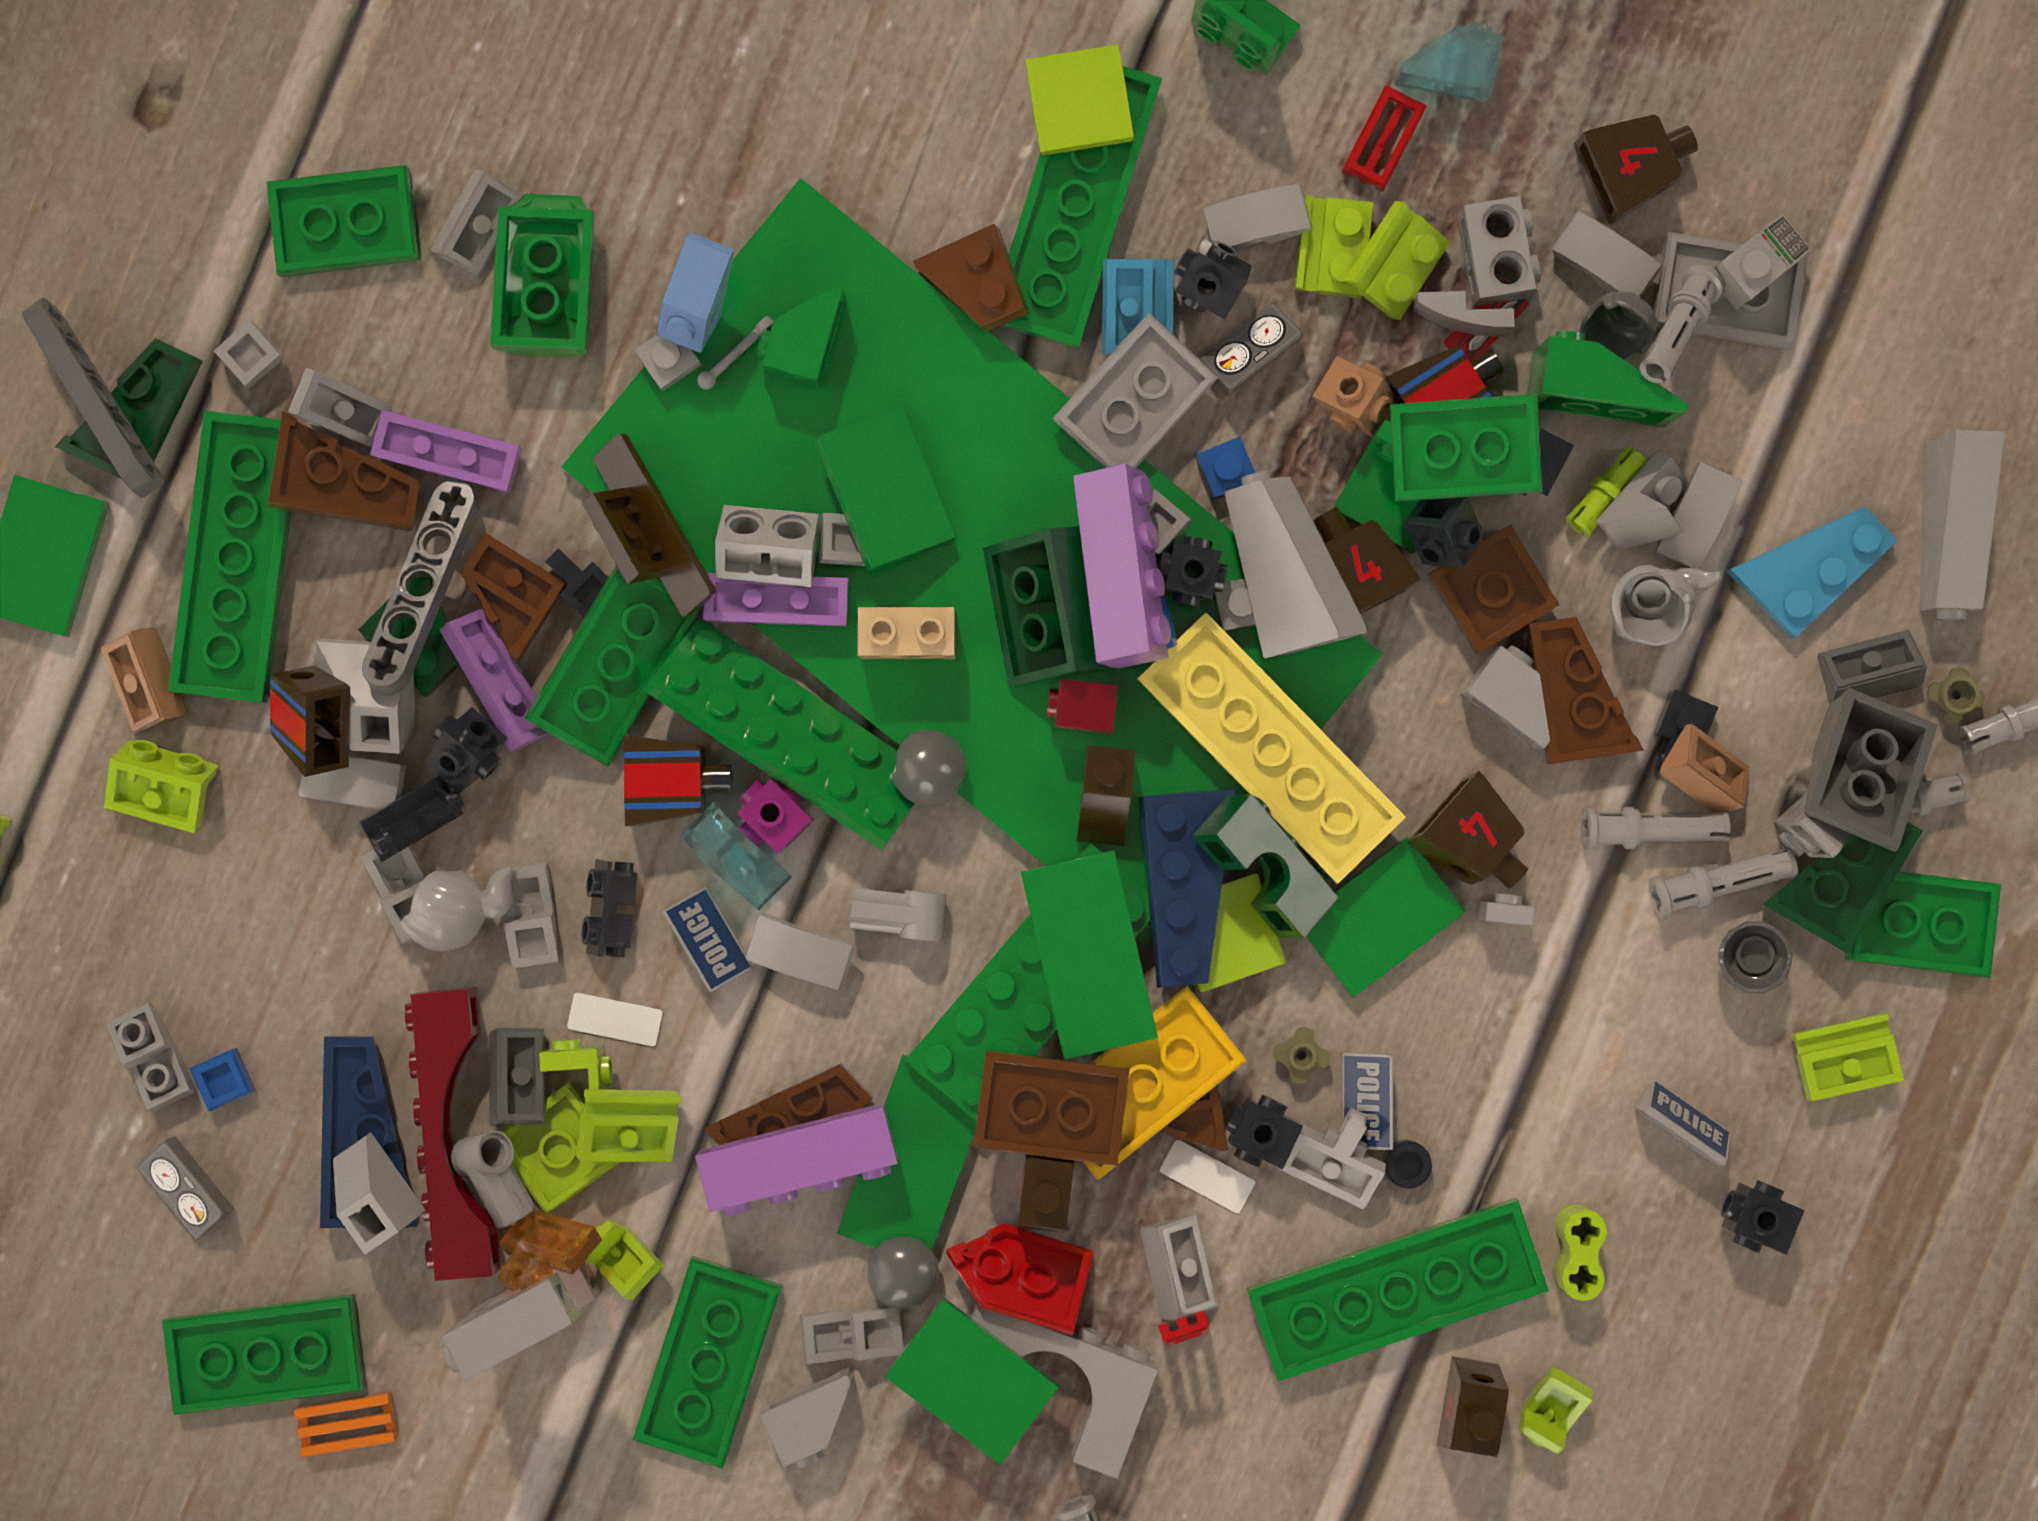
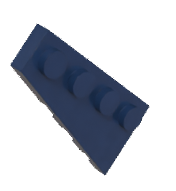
M1235 789L1139 797L1157 988L1206 984L1209 981L1224 870H1220L1192 835L1226 796L1235 795Z
M374 1036L324 1037L320 1228H345L336 1212L333 1158L370 1132L409 1186ZM417 1218L404 1228H417Z

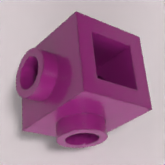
M770 779L765 785L760 780H757L739 799L744 804L737 812L744 820L739 826L740 829L759 847L766 841L777 853H782L815 820L801 806L806 799L785 785H779L773 779ZM772 804H775L779 809V817L774 822H771L766 815L768 807Z

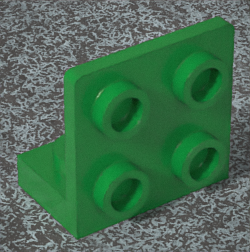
M1195 0L1191 19L1196 24V32L1202 38L1215 45L1221 42L1234 52L1233 58L1242 67L1251 72H1255L1258 69L1265 75L1269 73L1301 27L1299 23L1267 0Z
M1385 419L1376 430L1334 504V508L1338 507L1343 516L1359 525L1370 520L1376 521L1396 546L1413 554L1417 550L1404 522L1420 500L1395 501L1391 422Z

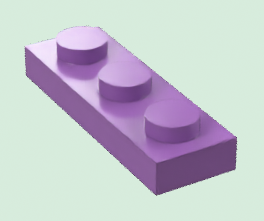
M382 410L370 456L510 493L522 448L511 443Z
M707 573L716 589V593L704 603L703 621L847 627L848 578L813 577L811 587L723 579L716 578V573Z
M479 609L445 624L440 629L441 634L496 728L508 738L505 743L510 752L546 737L549 733L524 719L536 696L514 658L506 649L507 646L498 631L490 623L484 611Z

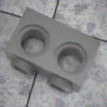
M1515 196L1464 205L1457 214L1472 307L1528 298L1536 290L1535 284L1540 283L1541 271L1537 255H1530L1527 237H1532L1533 224L1529 209H1522L1521 197ZM1497 218L1503 221L1507 227V236L1504 238L1492 236L1486 228V220ZM1505 264L1511 267L1515 273V283L1508 285L1499 282L1494 275V266Z
M724 505L715 540L716 578L811 587L818 553L819 514Z

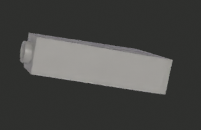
M1954 430L1925 443L1920 611L1936 612V620L1963 621L1966 620V613L1983 609L2002 462L2004 431Z
M1269 471L1258 472L1242 477L1243 486L1225 491L1263 657L1270 658L1292 654L1367 633L1365 623L1290 476L1270 478Z

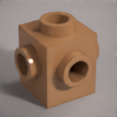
M1337 356L1312 397L1322 410L1330 416L1329 421L1339 429L1353 434L1358 429L1372 436L1378 425H1381L1385 419L1389 418L1391 414L1390 405L1394 404L1396 395L1386 383L1388 376L1377 367L1363 362L1362 366L1359 367Z

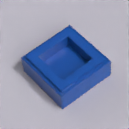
M237 1048L189 1068L208 1112L256 1091Z

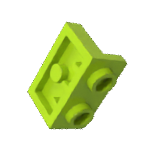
M129 740L110 757L104 808L195 834L202 826L207 785L217 775L218 765L204 761L196 754H179L158 748L156 744L150 741Z

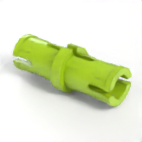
M1626 446L1610 468L1601 477L1596 476L1590 483L1592 488L1578 506L1565 518L1566 522L1578 533H1582L1585 537L1589 538L1599 525L1596 520L1648 462L1647 459L1635 449L1632 450L1631 447Z

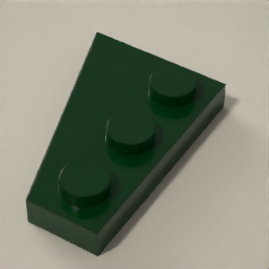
M156 338L117 379L118 386L111 392L153 462H155L203 362L197 357ZM86 420L71 436L65 435L55 446L122 479Z
M1907 822L1899 849L1896 852L1851 834L1837 855L1833 858L1819 857L1779 892L1763 903V905L1848 954L1919 840L1923 830Z

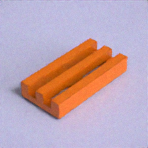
M391 1391L300 1406L294 1409L295 1420L298 1419L299 1424L297 1435L298 1438H301L302 1443L300 1447L301 1457L395 1442L399 1438ZM380 1405H382L383 1413L315 1425H311L310 1417ZM382 1424H385L386 1427L384 1431L319 1442L313 1441V1436Z

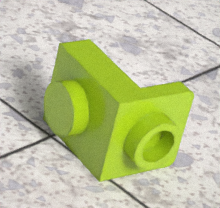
M580 1038L560 1039L552 1041V1049L539 1052L540 1072L588 1069L589 1089H606V1085L613 1083L611 1056H604L603 1045L581 1047Z
M607 1220L604 1224L594 1228L587 1236L586 1244L577 1253L583 1262L594 1265L623 1298L631 1301L664 1266L630 1227L612 1220Z
M1552 1365L1522 1403L1519 1423L1520 1432L1533 1444L1539 1447H1546L1552 1452L1560 1454L1565 1448L1566 1433L1593 1401V1389Z

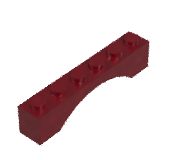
M477 987L410 994L411 1003H406L405 1024L408 1032L413 1031L415 1050L409 1053V1071L411 1078L418 1080L419 1098H414L413 1118L415 1125L422 1127L423 1145H419L417 1148V1166L420 1174H426L427 1193H422L421 1204L426 1210L422 1213V1218L424 1222L430 1221L431 1240H427L425 1244L426 1265L428 1269H434L435 1281L493 1276L501 1269L498 1229L490 1214L480 1205L465 1179L454 1170L451 1161L454 1148L451 1132V1109L455 1085L467 1053L481 1034Z

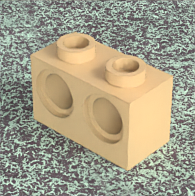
M858 607V656L860 659H956L955 608Z

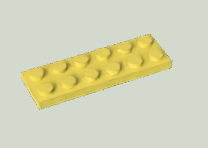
M1206 612L1177 640L1176 646L1168 649L1169 658L1156 660L1137 679L1248 794H1252L1266 803L1271 811L1270 816L1297 840L1302 850L1336 884L1352 871L1406 818Z

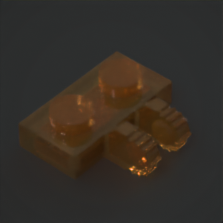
M533 1209L525 1217L518 1220L499 1241L506 1254L510 1256L506 1260V1264L502 1265V1269L499 1270V1286L513 1292L520 1287V1291L552 1275L553 1269L573 1275L599 1245L602 1238L594 1226Z

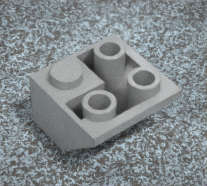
M319 638L316 641L318 668L350 686L349 748L353 751L400 754L416 734L414 671L405 689L390 696L380 695L370 687L362 672L363 660L371 642ZM386 646L391 655L393 656L395 650L391 649L389 646ZM391 661L387 669L379 668L377 670L382 680L387 673L394 674L396 672Z

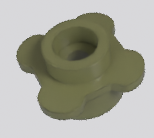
M1962 667L1951 669L1949 677L1940 683L1930 684L1927 690L1928 698L1931 701L1937 702L1943 711V719L1948 723L1960 722L1964 713L1970 712L1974 708H1980L1985 700L1983 691L1979 689L1973 679L1969 678V672ZM1954 691H1958L1960 694L1958 700L1952 697Z
M1307 1027L1298 1028L1295 1031L1294 1037H1291L1285 1043L1277 1044L1273 1050L1275 1060L1286 1066L1290 1071V1080L1296 1084L1306 1083L1310 1073L1317 1068L1327 1067L1330 1062L1329 1052L1318 1046L1314 1040V1032ZM1304 1051L1306 1058L1299 1060L1297 1057L1298 1052Z

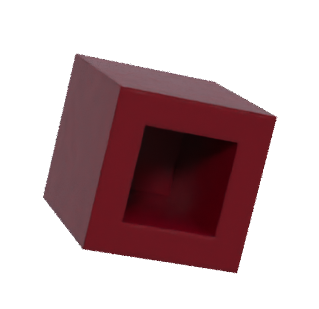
M1061 679L1059 689L1050 688L1047 717L1056 718L1055 728L1111 735L1113 733L1118 685Z

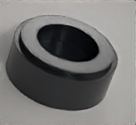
M1408 1139L1396 1141L1393 1143V1150H1386L1382 1162L1386 1163V1176L1392 1183L1401 1188H1416L1422 1185L1430 1176L1432 1170L1430 1154L1416 1141Z

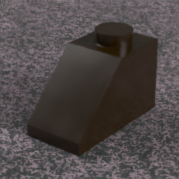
M1092 745L1086 747L1076 841L1124 846L1136 750Z

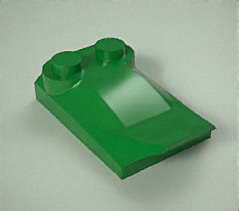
M524 194L512 206L498 207L490 346L493 350L522 356L573 357L588 354V346L592 337L590 306L595 213L584 205L580 196Z

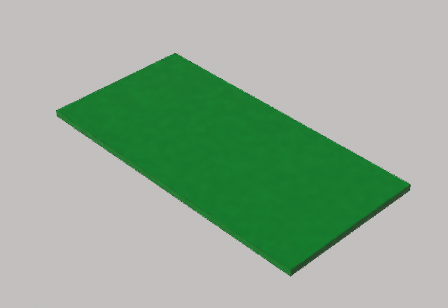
M800 178L732 260L722 316L702 352L692 350L701 366L665 391L660 389L644 366L561 468L592 493L609 490L593 461V457L615 435L626 433L706 573H716L715 540L724 505L819 514V516L822 513L844 514L814 439L818 435L903 406L956 538L951 542L867 572L865 566L818 563L817 553L813 577L849 579L847 627L751 624L899 746L902 740L907 739L909 734L918 730H938L955 738L966 756V772L957 794L1045 866L1077 859L1091 843L1076 841L1086 747L1092 745L1136 750L1124 846L1092 844L1102 853L1114 850L1118 867L1148 892L1139 797L1235 789V795H1245L1248 793L1137 680L1155 661L1118 669L1109 667L1084 674L1009 687L983 552L985 547L1045 529L1079 526L1073 476L1104 469V467L1052 420L1069 401L1070 398L990 332L985 331L962 309ZM832 286L843 288L846 298L820 388L766 373L761 365L763 359L757 357L761 336L716 378L713 388L705 390L699 387L697 382L699 374L704 371H710L755 329L756 325L763 318L770 316L774 321L778 316ZM1144 459L1136 469L1145 472L1151 483L1152 491L1156 489L1193 522L1176 542L1183 543L1185 536L1212 541L1211 549L1222 551L1220 563L1228 565L1225 582L1245 578L1234 532ZM818 525V550H819V525ZM1155 553L1157 568H1159L1161 557ZM1188 562L1184 568L1186 575L1193 579L1199 578L1203 572L1202 566L1198 562ZM1213 593V598L1209 603L1201 602L1200 608L1172 603L1173 596L1165 594L1177 640L1205 612L1222 628L1215 593ZM858 607H954L956 614V659H860L858 656ZM1256 625L1226 631L1238 646L1320 729L1326 725L1383 655L1358 635L1292 654L1264 658ZM1061 679L1118 685L1113 733L1109 735L1055 728L1056 718L1047 717L1050 688L1059 689ZM1151 920L1135 938L1143 947L1152 937Z

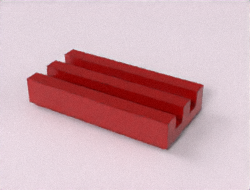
M1385 85L1341 172L1349 176L1353 174L1359 177V181L1365 184L1369 182L1375 186V189L1383 192L1427 105ZM1388 99L1397 104L1365 167L1356 162ZM1406 107L1414 112L1383 173L1379 175L1373 172Z
M1202 1310L1195 1313L1197 1323L1188 1325L1186 1316L1176 1319L1179 1329L1170 1331L1168 1323L1158 1325L1164 1344L1170 1347L1208 1334L1210 1326L1205 1311Z

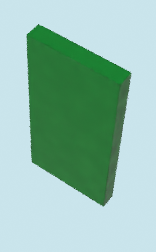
M615 566L524 719L608 767L623 742V736L628 734L651 696L645 692L648 681L690 631L704 604L693 614L682 616L660 578L627 584L622 573Z
M1114 850L1022 871L1021 877L1064 1060L1158 1038Z
M903 1054L885 1101L899 1156L898 1163L890 1166V1174L879 1178L863 1180L862 1173L858 1174L837 1234L876 1249L885 1240L904 1235L922 1240L932 1250L973 1139L976 1121L905 1061L908 1056Z
M696 1256L691 1257L632 1440L723 1469L783 1284Z
M355 1294L169 1317L162 1320L173 1415L358 1392L366 1388Z

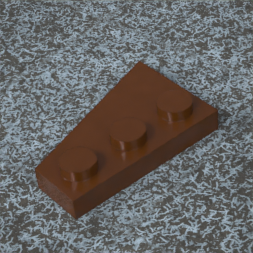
M282 411L267 507L412 531L420 485L419 481L369 455L363 456L338 443V439L324 432L320 434L299 423L297 418Z
M840 1063L706 1126L704 1130L718 1145L861 1109L873 1099V1096Z

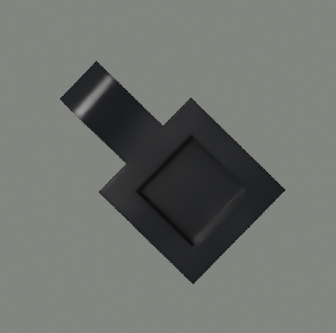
M558 548L545 562L569 584L560 596L584 618L607 581L608 576L593 561L582 571Z
M1676 689L1671 690L1653 733L1666 739L1654 770L1660 772L1663 762L1686 725L1693 724L1708 735L1718 707Z

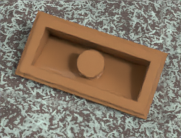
M156 628L130 631L100 647L133 735L179 719L188 713L182 694L168 692L171 665Z
M1693 724L1686 725L1663 762L1660 774L1711 812H1729L1744 808L1749 766Z

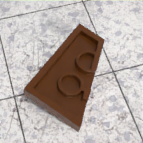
M1577 617L1527 624L1531 659L1534 661L1532 668L1540 674L1550 742L1545 747L1546 763L1554 764L1644 751L1623 714L1624 710L1617 696L1614 697L1601 671L1602 666Z

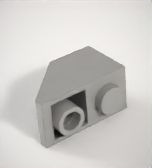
M1806 792L1774 822L1783 832L1779 839L1798 857L1803 854L1805 857L1833 858L1841 851L1851 833L1804 814L1807 798Z
M371 1132L333 1158L337 1216L364 1255L397 1234L426 1211Z

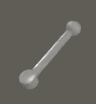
M770 316L763 318L756 325L755 329L710 371L700 373L697 379L699 387L705 390L713 388L716 378L762 335L763 330L770 331L774 322Z

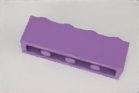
M1126 463L1073 476L1096 662L1118 669L1169 658L1167 643L1171 640V630L1162 610L1161 596L1165 593V584L1162 573L1156 564L1155 550L1159 546L1157 529L1150 518L1149 503L1152 502L1153 491L1148 477L1145 475V472Z
M885 1102L700 1150L695 1155L709 1212L722 1209L723 1216H731L752 1209L751 1201L767 1197L770 1204L795 1199L798 1197V1189L815 1185L817 1192L832 1190L845 1185L844 1177L862 1173L863 1180L879 1178L890 1174V1166L897 1164L899 1159Z

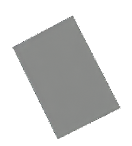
M1668 232L1664 239L1661 258L1662 269L1658 276L1653 312L1658 321V328L1662 329L1669 317L1668 302L1675 292L1681 290L1682 277L1689 267L1706 265L1714 268L1743 244ZM1808 255L1801 258L1790 269L1737 310L1722 293L1718 300L1711 303V314L1707 322L1695 328L1692 334L1786 350L1793 348ZM1707 282L1705 289L1708 290L1710 282Z
M1148 313L1052 420L1104 468L1124 463L1137 468L1218 377L1158 320Z

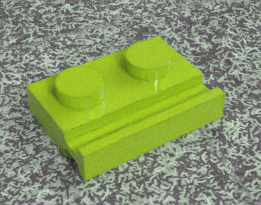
M1306 195L1305 200L1313 230L1300 234L1294 292L1307 291L1321 295L1362 299L1363 295L1359 293V290L1352 284H1348L1344 279L1370 240L1374 202L1329 197L1323 199Z
M1395 201L1344 280L1348 284L1355 286L1361 295L1390 319L1401 320L1450 244V241L1423 217L1412 212L1408 204Z
M1888 1013L1874 1014L1791 1033L1797 1050L1796 1058L1807 1101L1813 1102L1905 1081L1894 1035L1890 1031Z
M584 1089L585 1105L584 1110L581 1111L575 1154L580 1162L673 1161L679 1120L677 1110L678 1104H681L682 1099L677 1091Z

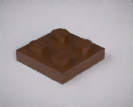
M1511 524L1483 540L1463 569L1440 566L1427 574L1475 655L1559 606L1558 601Z

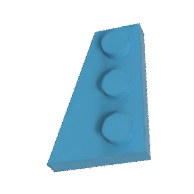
M1865 506L1733 567L1726 572L1792 639L1805 630L1898 540Z

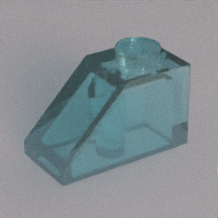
M1468 23L1465 27L1457 26L1404 61L1396 74L1394 85L1486 103L1494 90L1504 35L1492 33L1493 29L1479 23Z
M713 802L680 836L704 865L756 909L760 910L792 876L762 846L756 845L740 829V824Z

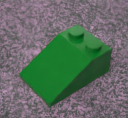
M1557 331L1556 336H1549L1532 352L1527 394H1538L1539 410L1658 427L1667 426L1687 411V403L1660 384L1645 379L1641 371L1600 343L1584 341L1585 334Z

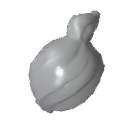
M1649 564L1638 566L1625 573L1614 586L1610 599L1611 617L1616 634L1631 643L1635 642L1649 646H1661L1676 640L1689 626L1695 609L1694 599L1696 595L1707 591L1722 581L1720 571H1703L1698 568L1670 570L1668 568H1657Z
M511 867L497 870L491 875L487 888L483 891L479 884L462 870L452 872L434 871L428 874L419 884L412 900L410 914L404 916V919L400 921V927L408 937L429 950L446 952L466 946L477 936L486 918L503 916L510 909L513 903V890L510 881L515 871Z

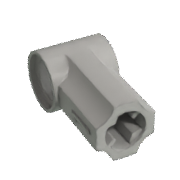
M854 888L850 928L879 933H897L899 937L907 939L942 942L947 894L904 890V893Z
M489 1131L460 1139L454 1145L451 1161L454 1170L459 1176L471 1179L497 1228H502L525 1217L533 1211L532 1208L535 1205L512 1164L514 1148L511 1140L500 1131ZM481 1149H482L483 1154H484V1161H483L482 1156H481Z

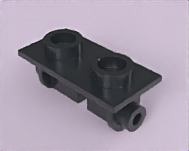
M436 776L359 821L380 862H383L463 814L461 808L465 805L456 790L451 791L449 785L440 776Z
M595 859V869L589 870L586 881V893L588 897H592L590 916H586L583 920L581 931L582 943L587 945L586 953L603 957L604 947H606V956L625 957V949L630 948L633 915L617 914L616 909L617 904L634 906L638 873L633 872L634 863L615 861V867L612 870V861Z

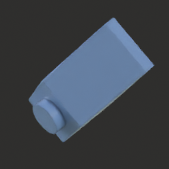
M692 232L688 233L662 301L657 336L697 352H702L722 316L734 249Z

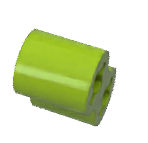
M1570 1204L1561 1209L1555 1221L1556 1233L1561 1240L1562 1248L1560 1256L1554 1264L1553 1276L1558 1287L1573 1299L1580 1301L1592 1300L1600 1294L1605 1283L1604 1272L1599 1265L1598 1255L1600 1247L1606 1239V1223L1600 1215L1587 1206ZM1582 1218L1590 1224V1229L1582 1231L1579 1238L1571 1230L1572 1226L1581 1224ZM1580 1266L1588 1272L1587 1278H1580L1577 1286L1569 1277L1570 1274H1577Z

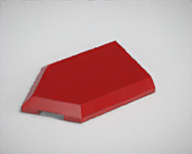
M1004 1223L987 1230V1233L966 1244L961 1242L946 1250L950 1261L981 1308L1073 1335L1093 1250Z

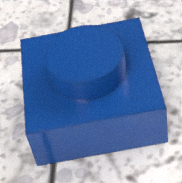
M1240 436L1196 455L1213 500L1224 496L1225 491L1243 486L1241 478L1255 473Z

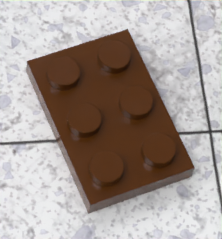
M986 1050L973 1147L1117 1166L1130 1069Z

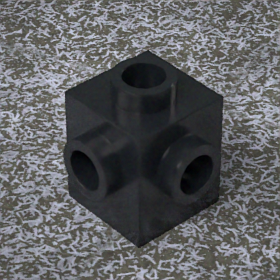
M1202 238L1195 251L1187 248L1174 270V273L1180 276L1175 292L1182 295V301L1192 309L1200 312H1205L1207 309L1225 319L1246 285L1252 265L1237 258L1238 253L1226 243L1217 240L1211 243Z
M1469 497L1420 500L1404 522L1420 560L1425 565L1463 569L1484 538L1482 527L1478 522Z
M1185 536L1183 543L1174 542L1171 553L1162 552L1158 569L1165 581V594L1173 596L1172 603L1200 608L1201 602L1209 603L1211 601L1214 591L1223 592L1228 565L1220 563L1222 551L1211 549L1212 541ZM1188 562H1198L1202 566L1203 572L1199 578L1193 579L1186 575L1184 568Z
M472 707L458 719L451 715L440 724L433 734L437 742L424 763L460 794L479 777L485 780L497 769L502 762V758L498 756V753L508 738Z
M1262 1094L1259 1102L1247 1097L1243 1106L1235 1104L1227 1119L1224 1130L1231 1132L1227 1140L1232 1146L1236 1147L1234 1156L1256 1167H1260L1264 1160L1283 1169L1303 1125L1299 1121L1284 1115L1288 1108L1286 1105ZM1267 1125V1131L1263 1136H1254V1131L1258 1126Z
M1757 1180L1754 1188L1739 1182L1736 1191L1731 1190L1723 1202L1721 1216L1724 1217L1721 1226L1735 1233L1732 1242L1760 1253L1764 1245L1787 1255L1805 1210L1781 1200L1785 1191Z

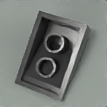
M1848 687L1827 708L1814 747L1804 814L1896 852L1899 849L1938 725Z

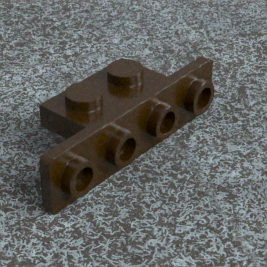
M626 433L617 434L593 457V461L609 490L592 493L582 505L627 584L660 578L682 616L691 615L716 593V589Z

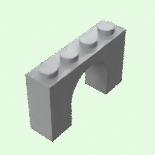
M579 1251L483 1301L442 1336L445 1343L442 1346V1353L450 1369L454 1373L460 1371L464 1381H467L572 1325L580 1317L577 1309L595 1300L602 1293L588 1263L583 1262L577 1255Z
M976 1302L971 1318L1022 1357L1040 1351L1056 1352L1070 1358L1083 1370L1091 1386V1398L1071 1451L1072 1462L1117 1479L1158 1372L1156 1361L1150 1360L1151 1353L1130 1343H1125L1123 1349L1105 1342L1106 1335L1089 1327L1080 1326L1078 1332L1074 1331L1073 1335L981 1308Z

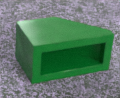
M832 286L775 318L771 331L763 330L757 349V357L763 359L761 365L766 373L820 388L846 298L843 288Z

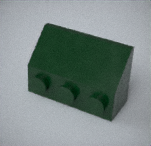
M1080 526L1049 528L983 548L1009 687L1109 668V666L1096 662Z

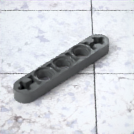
M46 298L39 299L22 313L27 326L119 476L132 492L140 498H145L163 485L164 481L160 471L64 316Z
M461 480L446 481L434 491L363 660V676L374 692L380 695L390 696L397 694L405 689L409 683L478 515L479 505L477 498L470 486ZM458 497H462L465 503L464 506L456 505L452 513H450L446 505L447 502L455 503ZM449 518L451 519L454 527L448 524ZM441 535L451 539L450 546L444 553L432 555L426 552L427 544L432 538ZM429 577L433 579V588L426 595L418 597L409 594L410 585L417 578ZM412 619L416 621V629L409 637L397 639L392 636V628L399 620ZM386 646H389L391 649L395 650L393 656L391 655ZM391 661L396 672L394 674L387 673L382 680L377 670L379 668L387 669Z

